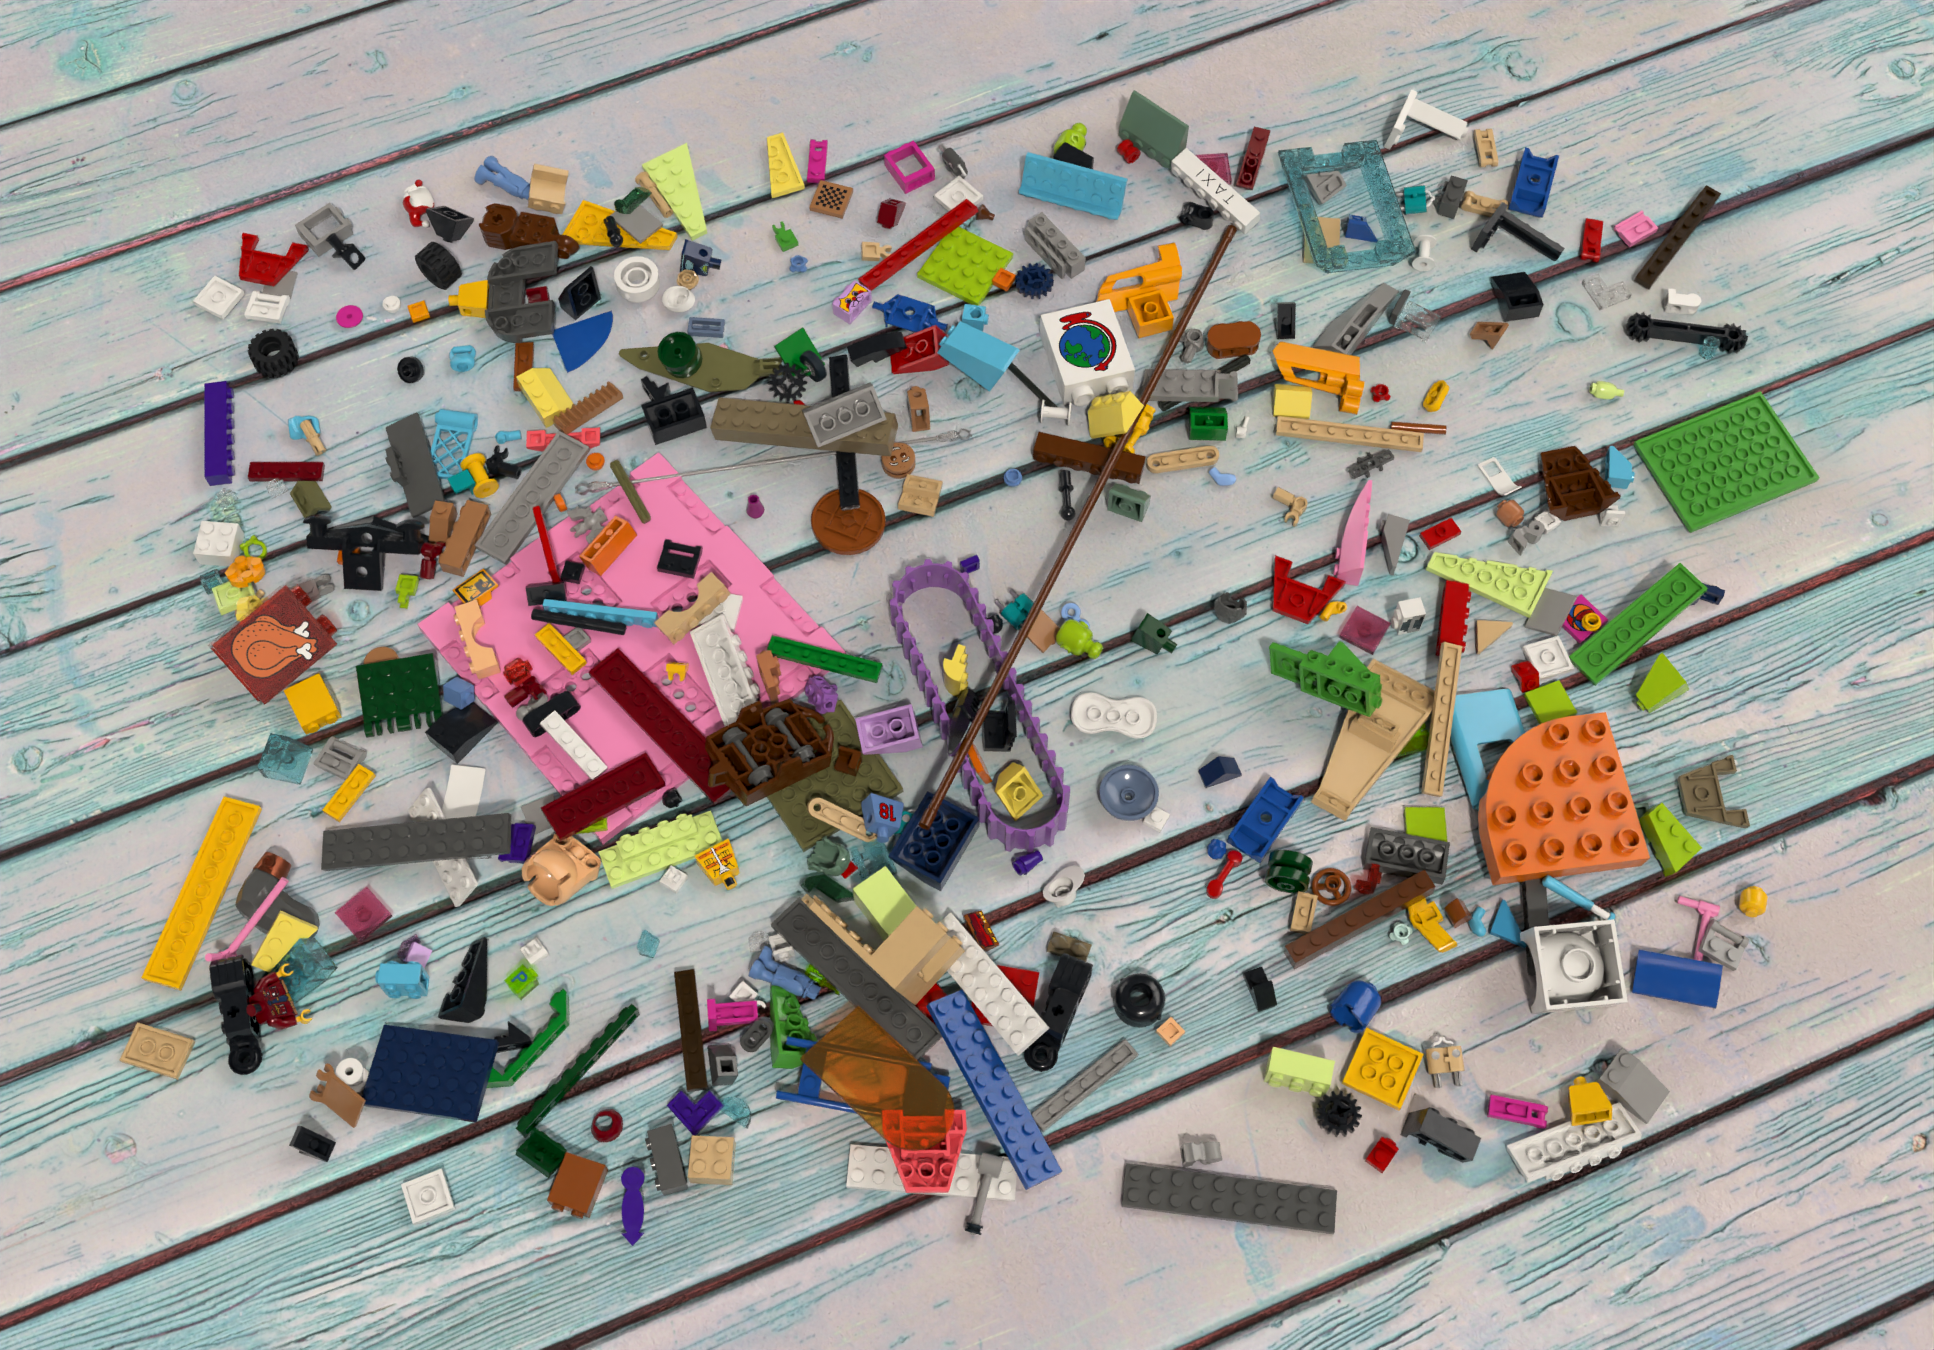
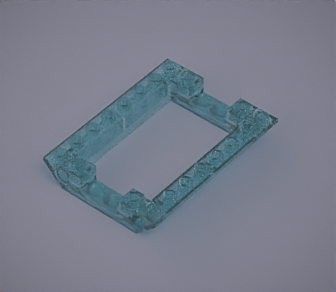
M1377 140L1344 143L1341 152L1314 155L1312 147L1278 150V155L1315 266L1327 274L1394 266L1415 253L1416 250ZM1360 168L1385 240L1377 241L1375 248L1371 250L1346 252L1344 245L1327 248L1304 174Z

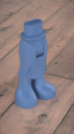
M488 156L484 160V166L480 165L474 177L476 183L482 185L486 181L494 183V186L502 188L510 195L520 199H529L530 183L510 172L506 167L501 166L496 157Z
M768 946L764 947L759 959H756L748 975L753 979L763 980L771 983V985L779 986L791 994L804 999L809 997L815 1000L821 990V987L814 984L815 981L811 980L804 973L791 969L784 963L781 965L773 960L772 949Z

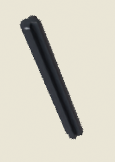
M533 609L531 619L535 621L617 635H625L626 625L621 623Z

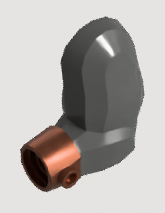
M265 852L254 866L253 871L245 879L238 893L235 905L243 917L248 921L281 877L287 878L291 864L278 855ZM282 890L255 925L258 930L267 934L280 910L313 924L318 929L320 923L319 916L313 908L292 899ZM317 930L315 933H313V934H312L303 944H301L299 947H301V946H303V945H305V944L311 942V940H312V939L315 937V935L317 934L318 930Z

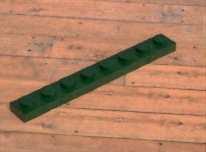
M631 1004L628 1008H623L618 1015V1019L614 1023L611 1022L607 1025L604 1034L592 1041L590 1044L591 1048L586 1053L580 1054L576 1059V1064L571 1069L565 1070L561 1076L562 1079L557 1084L550 1086L547 1090V1095L542 1100H538L533 1105L532 1111L518 1121L516 1130L519 1134L526 1138L531 1133V1130L547 1116L637 1019L640 1013L634 1005Z

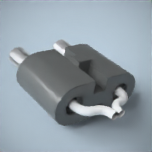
M941 143L939 148L943 152L942 157L948 170L952 172L955 178L961 176L963 179L966 178L968 171L965 167V162L952 148H947Z

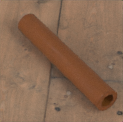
M1392 421L1390 429L1444 435L1447 429L1446 425Z

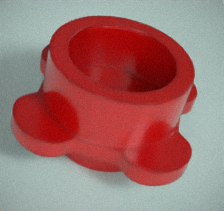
M1384 384L1373 386L1370 390L1373 393L1374 402L1388 401L1391 398L1388 394L1389 389Z

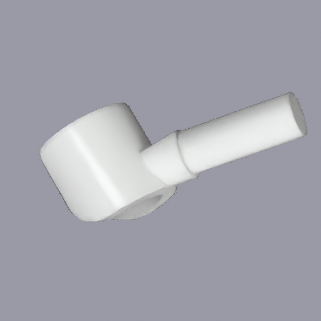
M1245 416L1242 427H1236V438L1246 437L1248 416Z

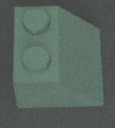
M1116 483L1109 492L1108 511L1143 522L1150 505L1151 495L1144 491L1131 489L1127 485Z

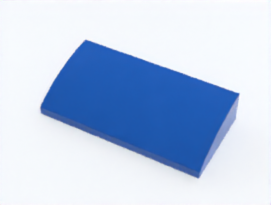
M1639 950L1636 959L1632 993L1716 1009L1723 965Z

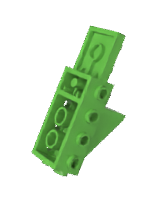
M1339 641L1328 656L1310 650L1308 654H1304L1274 642L1269 646L1271 674L1300 684L1302 692L1368 717L1373 714L1376 708L1378 709L1381 706L1382 684H1380V675L1371 672L1343 642Z

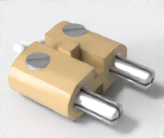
M1439 1037V1041L1434 1042L1431 1049H1425L1429 1075L1433 1074L1435 1088H1442L1440 1074L1454 1072L1455 1086H1462L1461 1071H1465L1461 1046H1455L1452 1041H1447L1445 1037ZM1441 1041L1451 1044V1047L1435 1048Z

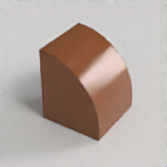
M1456 898L1444 908L1454 928L1473 919L1464 901Z

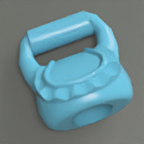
M471 345L453 347L449 353L451 368L458 372L471 370L475 364L476 351Z
M294 416L289 418L290 438L293 440L307 439L300 427L301 422L305 420H311L316 433L320 434L318 418L314 416Z

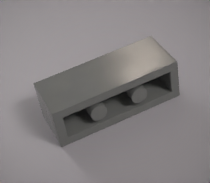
M672 1124L648 1130V1138H645L648 1151L652 1150L653 1158H650L652 1170L657 1171L658 1178L654 1179L657 1191L661 1190L663 1196L687 1190L688 1185Z

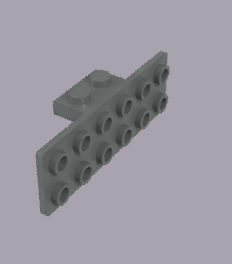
M416 412L387 426L386 432L391 447L385 449L387 454L385 459L391 468L390 476L394 482H398L403 487L411 516L416 518L432 510L435 500L446 502L419 414Z

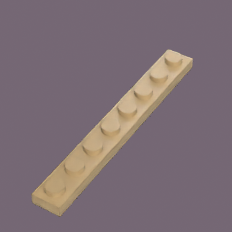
M1278 416L1276 426L1277 436L1422 452L1424 433L1282 416Z
M1447 642L1441 643L1421 790L1422 794L1436 797L1443 796L1462 646Z

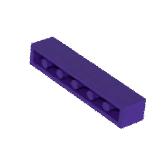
M227 381L204 383V477L210 486L232 484V476L235 475L232 460L235 459L232 445L235 443L232 429H234V421L232 419V414H234L232 403L234 391L233 388L229 387Z

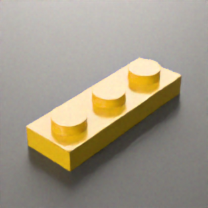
M550 623L535 634L536 639L571 675H574L587 664L586 660Z
M358 764L322 811L340 823L376 775Z

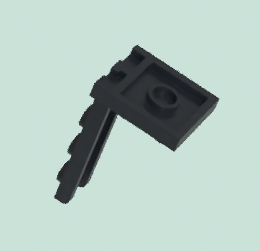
M1503 202L1483 227L1471 248L1476 253L1480 247L1484 249L1490 237L1495 234L1498 226H1500L1553 261H1557L1565 249L1559 243L1554 242L1529 224L1515 217V215L1507 212L1506 208L1508 205Z

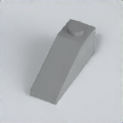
M1388 514L1386 520H1382L1379 530L1383 531L1381 541L1389 575H1394L1410 520Z

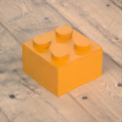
M1162 289L1128 298L1127 311L1138 338L1172 330L1174 317Z

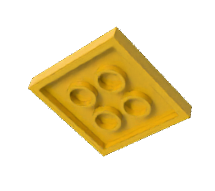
M1366 1027L1342 1084L1400 1111L1424 1054Z

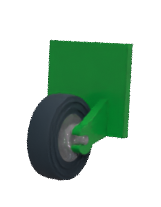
M803 327L774 346L784 364L789 363V367L795 364L796 370L801 368L802 371L800 373L805 374L807 377L809 376L813 381L820 382L827 376L824 367L825 362L822 361V357Z

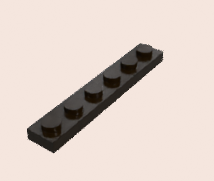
M695 970L674 972L687 1092L708 1089Z

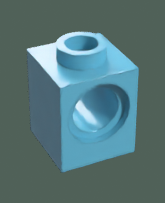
M965 304L962 322L983 331L984 325H988L989 314H986V307Z

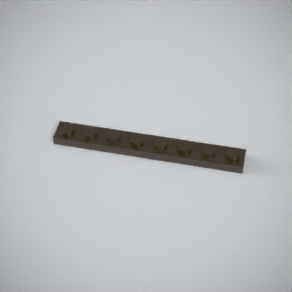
M1707 185L1704 187L1635 277V282L1650 290L1720 198L1721 193Z

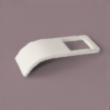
M1495 457L1478 464L1481 472L1499 495L1505 496L1522 488L1512 482ZM1495 462L1501 472L1489 477L1483 466Z

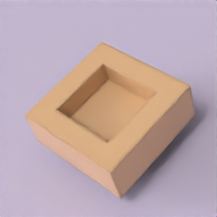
M1170 1017L1156 1030V1033L1171 1047L1185 1034V1030Z

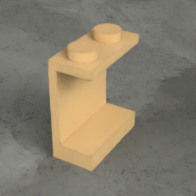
M534 164L531 173L528 208L547 211L553 214H562L565 206L564 196L568 170Z

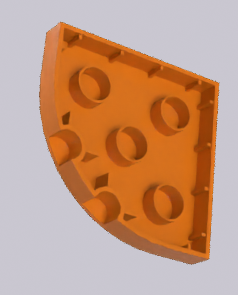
M1606 712L1557 718L1528 730L1506 749L1486 778L1489 780L1487 792L1479 802L1478 824L1481 845L1492 885L1523 882L1544 878L1546 875L1554 878L1639 867L1650 859Z

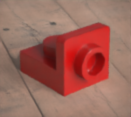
M1381 1136L1365 1162L1383 1173L1399 1148L1396 1147V1143L1393 1140Z

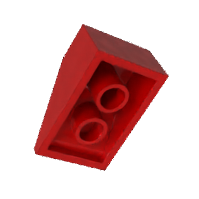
M937 325L905 336L904 340L907 348L891 355L892 373L903 374L934 371L948 366L949 361L937 353L941 348L939 343L946 334Z

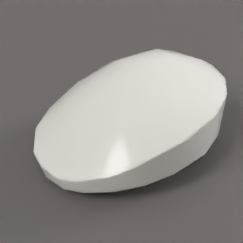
M674 286L664 292L662 302L668 310L685 312L694 305L695 296L686 287Z

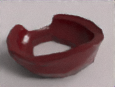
M614 1109L600 1111L592 1120L591 1133L599 1142H611L619 1137L622 1132L623 1118ZM598 1117H611L613 1121L612 1127L608 1131L599 1130L595 1126Z

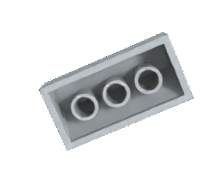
M871 382L802 410L817 447L887 420Z

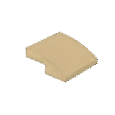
M907 474L898 509L934 517L943 481Z

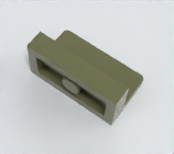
M297 481L290 492L304 518L317 514L319 510L330 511L332 508L316 481Z

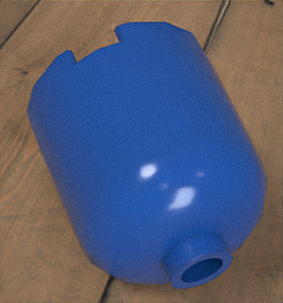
M1356 980L1349 983L1331 1003L1332 1009L1330 1013L1341 1026L1345 1023L1351 1027V1032L1361 1033L1379 1010L1381 996L1372 983Z

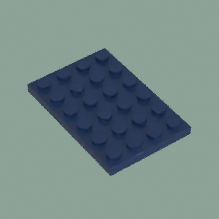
M383 1025L362 1097L366 1100L364 1106L477 1123L499 1042L494 1039Z

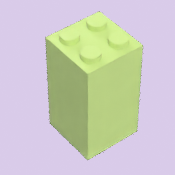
M886 866L853 888L855 904L884 941L916 907L915 903Z

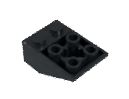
M1526 272L1490 278L1504 322L1539 317L1544 304L1538 288Z

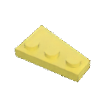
M280 910L254 956L251 965L271 973L315 933L318 927Z

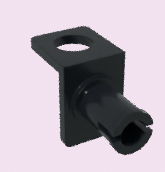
M335 233L330 234L326 238V241L336 250L332 257L343 258L353 270H356L365 261V256L353 243L344 244ZM352 253L358 255L359 259L356 263H352L350 260Z

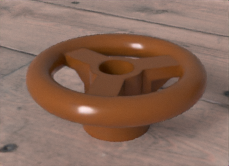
M1325 868L1313 877L1311 884L1312 892L1318 896L1317 900L1321 903L1336 906L1344 903L1349 898L1351 882L1348 876L1341 870ZM1326 874H1334L1329 875L1324 883H1318L1319 879ZM1340 878L1345 883V892L1343 896H1341V894L1338 891L1341 886ZM1318 890H1326L1332 893L1336 900L1324 898Z

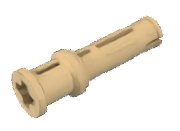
M648 172L639 173L635 178V182L642 187L643 193L652 199L663 217H670L673 214V210L658 192L656 183L651 181Z

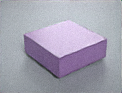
M412 942L404 961L418 962L425 968L432 950Z

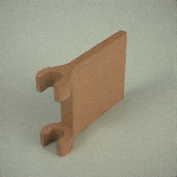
M327 1063L324 1067L325 1072L319 1069L316 1074L319 1080L327 1081L326 1086L324 1087L319 1084L316 1090L319 1093L311 1090L309 1098L325 1104L354 1128L357 1126L366 1100L335 1075L333 1067Z

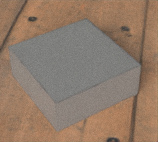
M575 628L564 636L577 652L591 643V639L581 628Z

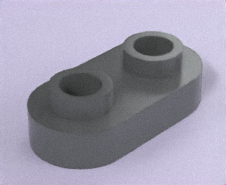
M764 1016L757 1018L741 1037V1047L747 1052L757 1051L774 1030L772 1020Z

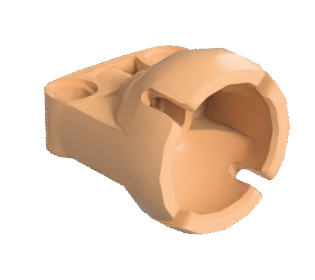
M555 834L553 839L526 859L522 866V877L524 881H530L533 876H536L528 884L529 891L542 903L549 906H557L567 902L586 884L597 879L601 860L574 837L571 836L560 842Z

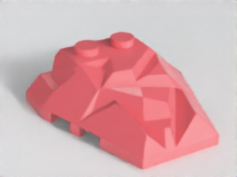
M882 1110V1133L905 1192L949 1193L967 1131L966 1110H945L943 1117H903V1110Z

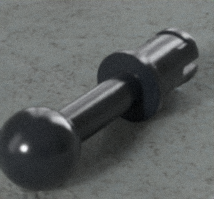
M1063 470L1059 473V491L1063 493L1064 502L1061 517L1066 521H1070L1076 514L1074 508L1071 507L1070 492L1074 488L1071 485V472Z

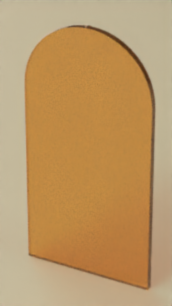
M859 1006L843 1018L839 1024L800 1058L807 1067L884 1140L897 1148L909 1151L931 1148L944 1140L951 1129L954 1120V1104L947 1088Z

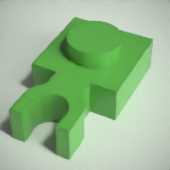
M783 221L780 222L781 228L779 229L772 225L774 233L777 234L775 235V240L782 252L799 246L792 230H785Z

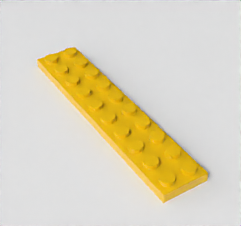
M223 796L141 977L143 980L182 990L262 811L260 806Z

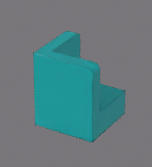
M468 469L447 478L451 489L456 494L466 489H469L472 495L474 494L473 489L476 484Z

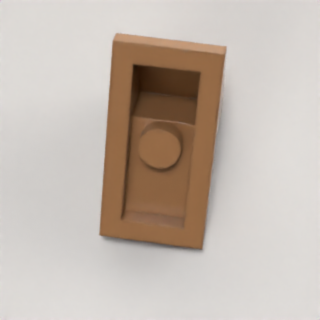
M1477 322L1470 332V336L1472 339L1487 340L1493 350L1509 324L1502 322Z

